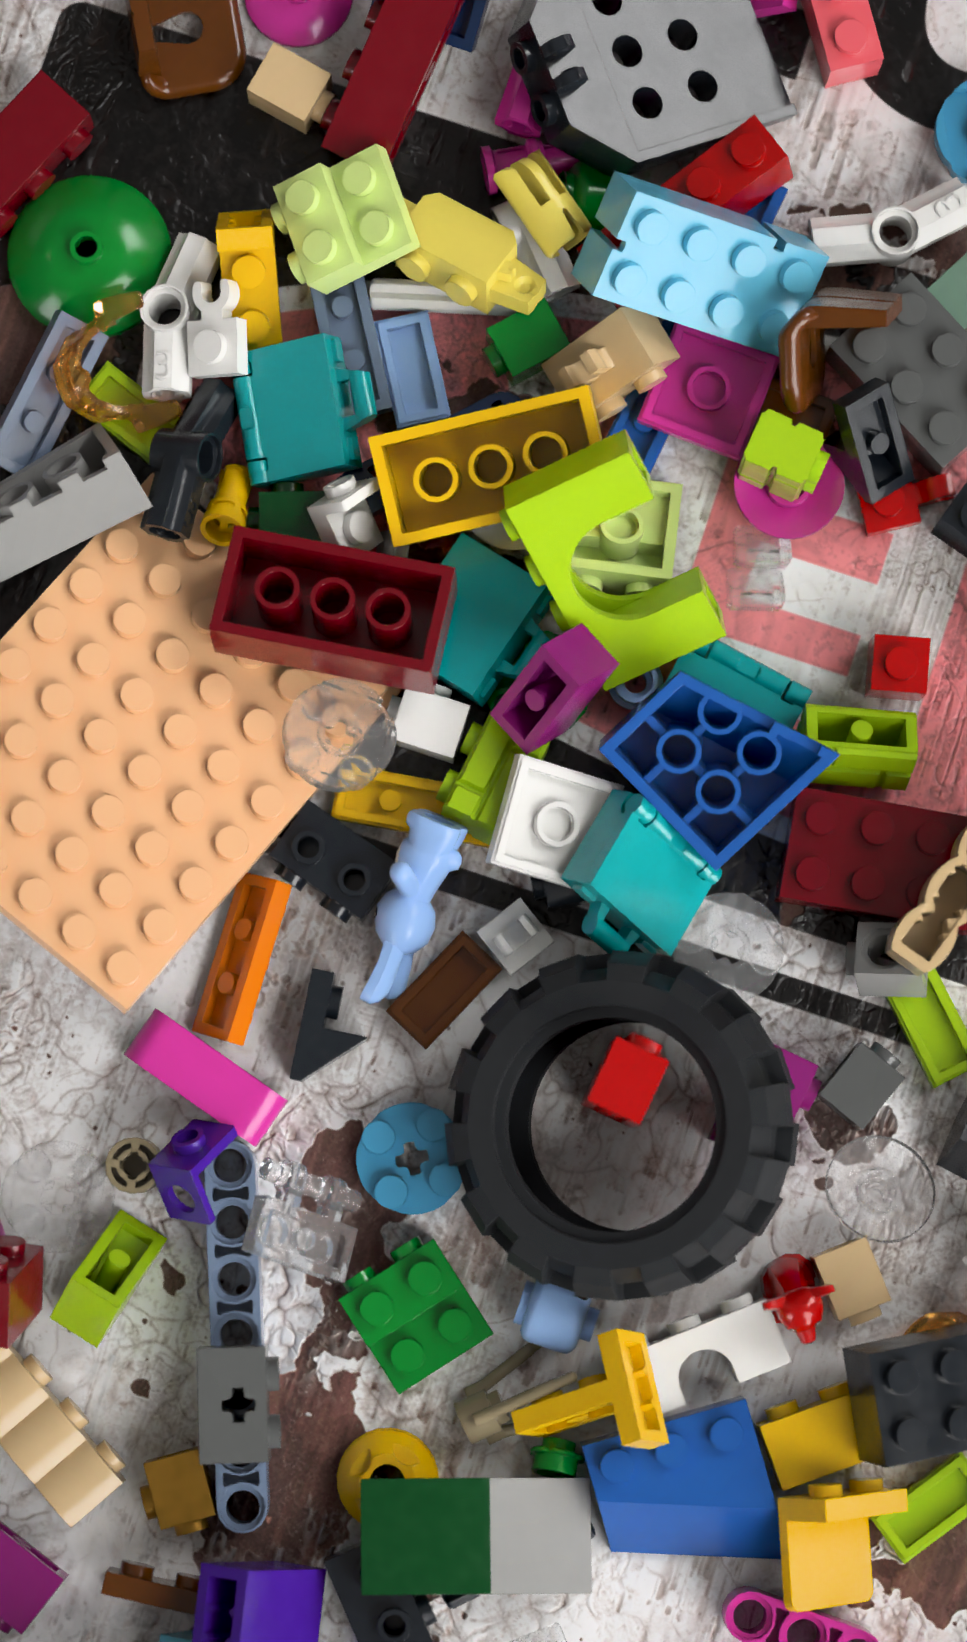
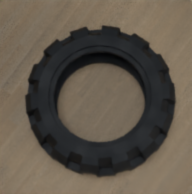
M613 950L609 954L586 957L577 954L539 968L538 977L518 990L509 988L480 1018L484 1027L471 1049H461L448 1089L456 1091L453 1123H444L449 1166H457L466 1194L460 1199L482 1236L490 1235L508 1253L507 1262L541 1284L551 1283L573 1291L575 1296L622 1301L664 1296L693 1284H701L736 1262L735 1256L755 1236L763 1234L783 1201L779 1195L789 1166H795L799 1123H794L790 1094V1091L795 1089L781 1048L774 1046L760 1024L762 1018L733 989L726 988L705 975L702 970L656 954ZM620 1023H646L663 1031L681 1044L700 1067L707 1080L714 1102L716 1135L710 1162L703 1177L690 1196L678 1208L658 1221L640 1228L624 1231L601 1226L583 1218L565 1205L546 1182L535 1157L532 1144L531 1117L537 1090L544 1075L555 1059L569 1045L584 1035L602 1027Z

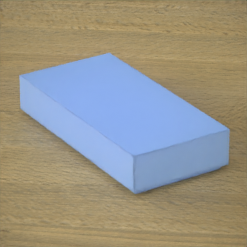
M428 310L374 321L397 430L443 420L451 416Z

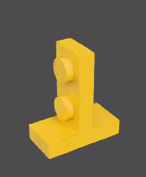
M270 209L220 212L217 218L216 241L217 252L220 255L221 279L237 281L239 285L240 298L236 308L232 311V317L247 319V351L283 342L274 239L275 225Z
M615 1328L598 1334L597 1338L605 1369L604 1374H596L580 1379L578 1381L579 1389L565 1394L562 1390H558L531 1402L530 1406L511 1412L515 1433L520 1435L548 1437L615 1414L622 1446L650 1450L669 1443L644 1333Z

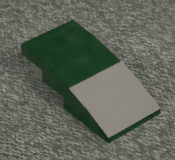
M590 1478L360 1479L361 1595L592 1593Z

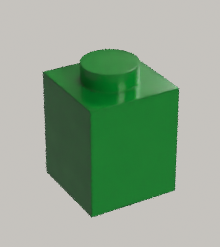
M544 297L529 315L516 312L486 329L488 346L482 348V352L494 375L498 378L505 374L513 387L543 371L541 364L568 346L570 342Z

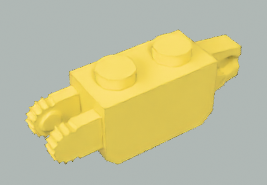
M441 193L424 195L417 205L404 198L421 246L395 260L396 267L400 268L407 277L417 282L425 281L446 292L457 304L472 306L487 315L496 304L529 315L539 301L543 299L546 294V279L517 259V243L514 231Z

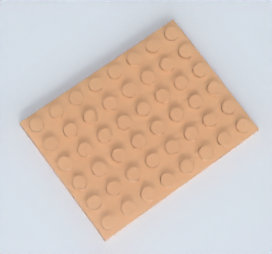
M153 472L141 484L147 497L149 496L155 475ZM199 509L196 513L190 539H185L184 543L167 541L142 530L140 525L144 511L95 535L0 640V912L123 1014L127 1013L300 812L306 802L313 797L387 711L392 695L399 697L405 690L215 652L209 626L229 546L215 545L202 535L200 524L204 513Z

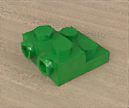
M418 1235L390 1253L395 1263L376 1275L370 1265L342 1283L348 1293L338 1299L398 1394H401L494 1334L435 1239L433 1238L423 1244Z

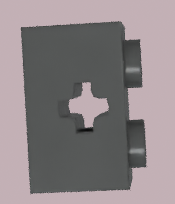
M268 1344L198 1347L196 1352L199 1465L269 1462L271 1459V1449H281L280 1414H270L269 1391L280 1390L279 1356L268 1357ZM235 1388H244L245 1398L255 1400V1408L248 1409L244 1419L236 1420L235 1410L225 1408L224 1400L234 1396Z

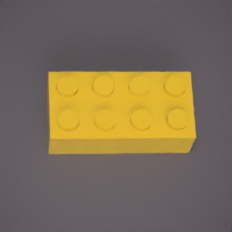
M584 385L368 437L393 547L406 546L502 523L499 511L505 508L503 486L603 440L590 386Z

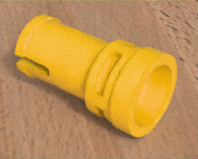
M229 464L225 466L224 470L221 469L214 499L210 500L206 512L203 514L200 531L209 542L215 545L228 547L234 525L246 527L248 515L246 505L252 487L250 486L248 469L245 466Z

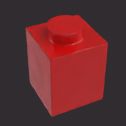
M874 634L868 642L864 697L920 701L927 694L931 638Z

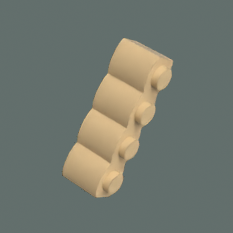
M967 826L956 838L950 860L937 868L924 883L919 894L917 907L904 914L896 922L886 941L885 954L917 977L933 970L945 960L955 944L958 927L967 922Z
M13 1345L8 1349L0 1348V1445L20 1470L37 1487L59 1516L72 1528L126 1481L120 1473V1470L126 1464L106 1440L97 1445L83 1429L89 1423V1420L72 1399L67 1396L60 1402L47 1387V1384L53 1380L52 1376L33 1354L24 1359Z

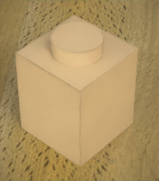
M273 42L247 87L250 104L304 134H307L314 121L321 124L330 102L334 97L336 98V95L331 92L333 89L331 73Z
M860 1236L809 1256L820 1285L833 1284L835 1292L826 1295L825 1298L835 1320L841 1321L848 1318L852 1327L882 1315L879 1305L891 1301V1297L867 1237Z

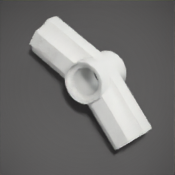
M956 176L900 206H891L883 209L881 212L810 218L808 222L809 239L829 256L825 267L880 263L883 266L892 267L907 261L912 254L967 227V189ZM888 225L897 226L905 232L907 244L898 248L890 247L881 240L879 230Z
M179 232L156 285L146 291L141 298L139 306L140 315L144 322L142 395L145 399L161 403H181L182 400L192 398V378L188 377L187 321H198L197 315L200 311L193 301L192 289L197 281L212 284L220 266V255L217 252V245L207 238L192 232ZM173 308L181 310L178 318L172 323L165 325L157 323L158 318L166 310Z

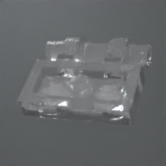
M265 1158L259 1168V1177L274 1183V1187L277 1190L275 1198L269 1195H255L241 1250L330 1283H345L358 1229L340 1221L343 1210L355 1213L360 1208L362 1203L361 1192L348 1188L345 1180L328 1174L321 1178L308 1173L305 1165L290 1159L279 1162L271 1158ZM302 1195L315 1199L317 1205L316 1213L300 1207Z

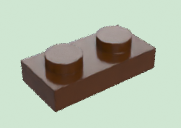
M122 1560L120 1568L110 1566L105 1573L101 1594L195 1615L200 1576L178 1572L175 1581L153 1576L154 1566L130 1560Z

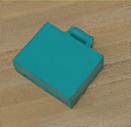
M319 333L247 351L248 375L232 376V378H235L233 379V386L246 462H250L247 464L250 486L268 490L271 489V484L299 483L363 468L356 429L374 420L378 414L371 373L346 369L341 338L326 333ZM348 382L350 383V389H351V395H352V401H353V407H354L355 415H354V413H353V408H352V402H351V396H350V390H349V384H348Z
M462 532L440 564L456 568L458 592L438 680L483 707L504 676L516 679L541 645L550 641L538 625L550 609L549 602L554 600L546 584L537 587L530 573ZM532 636V640L530 641L528 646L525 648V650L513 666L512 663L514 662V660L516 659L524 645L527 643L529 638Z
M719 640L679 657L666 680L668 681L681 670L792 729L805 703H807L813 692L811 689L794 680L791 681L785 675Z
M612 789L560 878L590 904L588 913L582 922V930L607 954L612 953L613 950L628 951L634 943L644 953H658L671 957L711 886L721 878L722 869L719 868L715 871L641 794L634 795L632 792ZM606 918L610 923H612L619 930V932H616L609 924H607L604 921V919Z

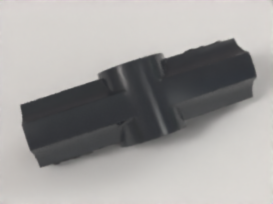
M204 379L202 384L194 391L192 398H190L174 428H161L152 439L149 459L151 469L155 475L148 499L153 507L144 511L140 528L150 535L167 541L184 543L185 539H190L204 484L214 481L220 472L223 460V447L221 443L238 415L234 389L225 385L222 380Z

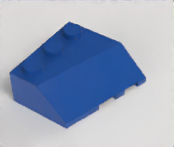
M681 670L642 700L600 740L598 749L715 871L726 863L840 756V753Z
M737 1396L664 1417L669 1443L650 1450L622 1446L619 1431L580 1442L611 1552L781 1559L778 1509L747 1401L743 1396Z

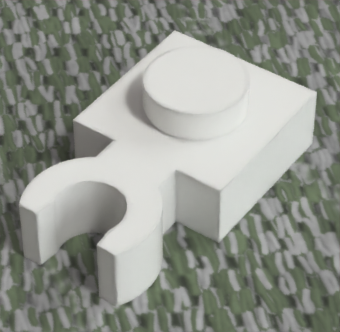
M220 279L221 293L215 302L212 299V286L210 283L202 281L194 283L192 297L196 307L201 310V320L187 321L188 377L206 379L248 375L247 319L232 317V311L236 308L240 298V289L237 281Z

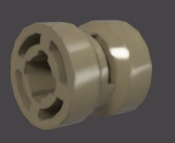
M138 1137L125 1138L115 1143L108 1152L105 1161L106 1175L111 1184L118 1190L129 1194L145 1193L155 1188L156 1183L148 1163L160 1152V1149L151 1141Z

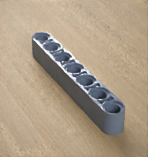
M232 1141L222 1152L235 1149L242 1153L247 1164L243 1177L235 1182H226L221 1179L215 1167L218 1156L204 1169L205 1193L216 1218L211 1225L206 1224L211 1346H226L222 1339V1329L226 1322L232 1319H240L249 1324L253 1332V1339L250 1345L264 1344L258 1165L256 1156L250 1147L242 1142ZM231 1205L242 1208L249 1220L246 1232L241 1237L235 1239L223 1235L217 1223L221 1211ZM228 1263H241L250 1272V1286L242 1294H230L221 1286L220 1272ZM224 1400L225 1408L234 1409L236 1420L244 1419L248 1409L255 1408V1400L250 1405L242 1408L234 1407L227 1400ZM269 1462L215 1464L216 1505L220 1521L232 1532L244 1534L254 1531L261 1526L269 1513ZM244 1490L255 1495L260 1506L256 1517L247 1521L238 1520L233 1517L229 1511L228 1501L230 1495L234 1492Z

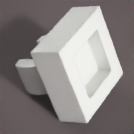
M521 898L513 902L476 932L510 976L554 943L553 938Z

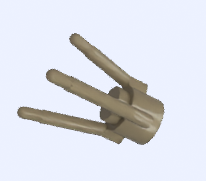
M528 1343L483 1379L463 1388L467 1397L454 1403V1407L471 1444L486 1439L489 1445L506 1437L519 1435L515 1433L513 1423L502 1425L511 1421L510 1411L576 1382L577 1374L575 1372H568L506 1400L502 1399L498 1390L487 1393L489 1389L541 1348V1346Z

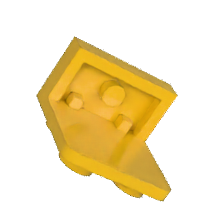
M865 1477L849 1479V1488L842 1489V1483H817L808 1485L807 1494L778 1497L783 1599L786 1609L791 1612H804L870 1600L873 1594L869 1517L908 1511L907 1488H884L883 1478Z

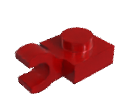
M951 472L936 475L916 483L911 481L874 504L865 502L855 489L867 537L921 524L919 507L954 499V495H956Z

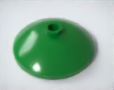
M95 175L76 176L52 184L36 200L31 199L24 207L10 234L7 253L8 270L13 288L26 310L45 327L48 326L55 310H62L107 336L113 337L132 329L143 321L139 310L141 298L147 290L156 285L172 249V244L167 226L159 211L140 191L122 181L109 177ZM84 241L94 242L97 245L95 254L87 258L79 256L77 248L80 243Z

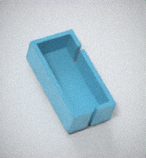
M614 171L595 218L617 239L622 240L621 244L617 248L600 230L590 227L571 274L592 296L779 356V332L791 317L813 296L829 256L805 235L764 221L761 225L752 217Z

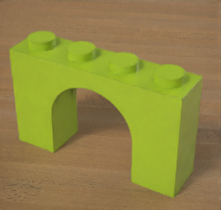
M626 429L503 486L505 508L499 511L502 524L513 542L521 538L529 553V555L524 556V560L537 587L546 584L554 600L550 601L549 605L557 625L562 632H565L583 623L619 663L602 685L604 691L610 690L727 636L722 610L698 566L643 592L631 595H612L590 587L576 574L571 565L572 556L578 543L591 529L654 499L650 474Z

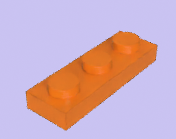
M246 873L238 882L191 1031L240 1046L244 1045L293 885L251 873Z

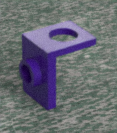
M193 1119L183 1129L175 1133L171 1141L148 1163L169 1217L211 1225L216 1219L199 1174L238 1136L234 1125ZM173 1185L185 1189L191 1195L195 1203L194 1208L185 1205L177 1198Z

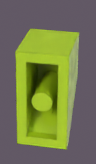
M120 1209L70 1278L49 1318L97 1348L122 1313L163 1248L167 1238Z

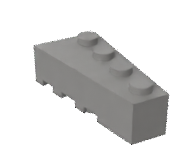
M100 422L0 482V582L153 507L120 450Z

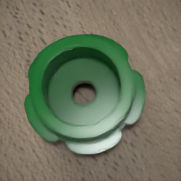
M543 1437L541 1446H533L530 1449V1455L534 1457L531 1471L548 1478H576L578 1464H584L585 1459L582 1455L575 1454L576 1443L562 1438Z

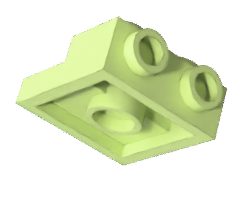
M377 143L330 168L322 163H318L273 186L278 202L270 207L272 218L284 235H290L295 249L294 252L287 256L289 267L301 284L306 283L307 286L326 295L421 247L387 150Z
M651 480L654 499L591 529L580 540L573 553L571 565L576 574L590 587L603 593L614 595L640 593L672 579L683 484Z

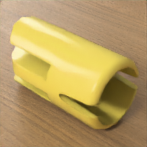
M540 149L529 154L527 158L524 157L511 164L510 167H506L494 174L493 180L546 257L550 259L560 256L559 249L563 248L568 251L587 237L590 227L592 228L591 223Z

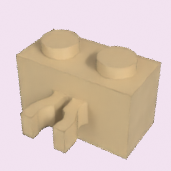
M623 306L545 361L541 366L556 392L584 385L590 386L597 418L601 422L623 410L627 406L624 397L635 389L641 394L664 381L667 375L663 369L679 359L680 355L656 316Z

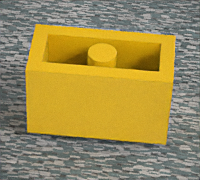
M847 1380L818 1390L820 1400L799 1407L797 1400L792 1399L764 1410L767 1419L756 1423L778 1487L782 1491L864 1462L859 1460Z

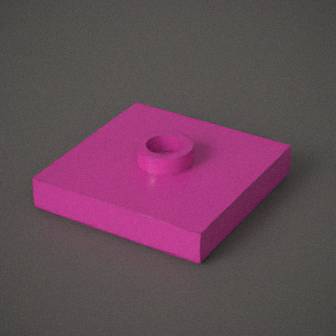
M675 323L669 338L679 353L680 358L663 369L667 378L648 391L637 423L739 462L779 364V356Z

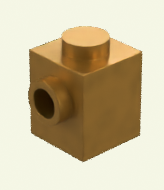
M199 1446L149 1459L143 1463L149 1485L140 1487V1493L148 1520L158 1518L161 1530L174 1527L176 1536L190 1534L209 1527L207 1517L214 1516L218 1512L207 1464L199 1465Z

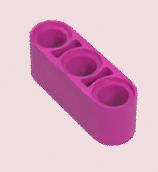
M156 1008L123 1053L130 1060L220 1123L234 1125L237 1134L255 1147L288 1102V1100Z
M743 1586L735 1588L726 1596L722 1605L721 1613L724 1624L731 1634L742 1642H788L787 1631L790 1625L800 1619L811 1620L815 1623L817 1633L813 1642H848L856 1638L867 1642H878L875 1636L864 1627L819 1610L804 1612L788 1611L784 1605L783 1597L755 1587ZM756 1600L762 1604L764 1610L760 1624L750 1629L740 1628L734 1623L733 1615L735 1608L742 1601Z

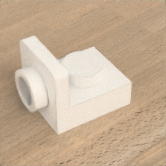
M347 475L330 482L323 488L325 496L307 507L322 542L370 551L384 541L365 500L380 489L377 477L356 481L354 475Z

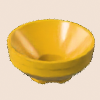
M393 1427L377 1428L356 1438L345 1450L338 1466L337 1490L342 1504L348 1513L359 1523H361L360 1479H370L377 1467L384 1464L393 1465L402 1472L404 1478H439L438 1467L433 1454L428 1446L417 1436L406 1430Z

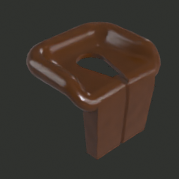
M125 0L139 77L145 90L152 96L169 100L218 91L231 85L242 73L246 63L247 52L237 0ZM191 13L202 22V34L195 42L181 44L155 41L153 27L180 14Z
M823 287L791 317L778 335L780 390L783 404L788 411L794 414L804 412L822 390L825 376L824 328L888 327L902 311V294L844 287Z

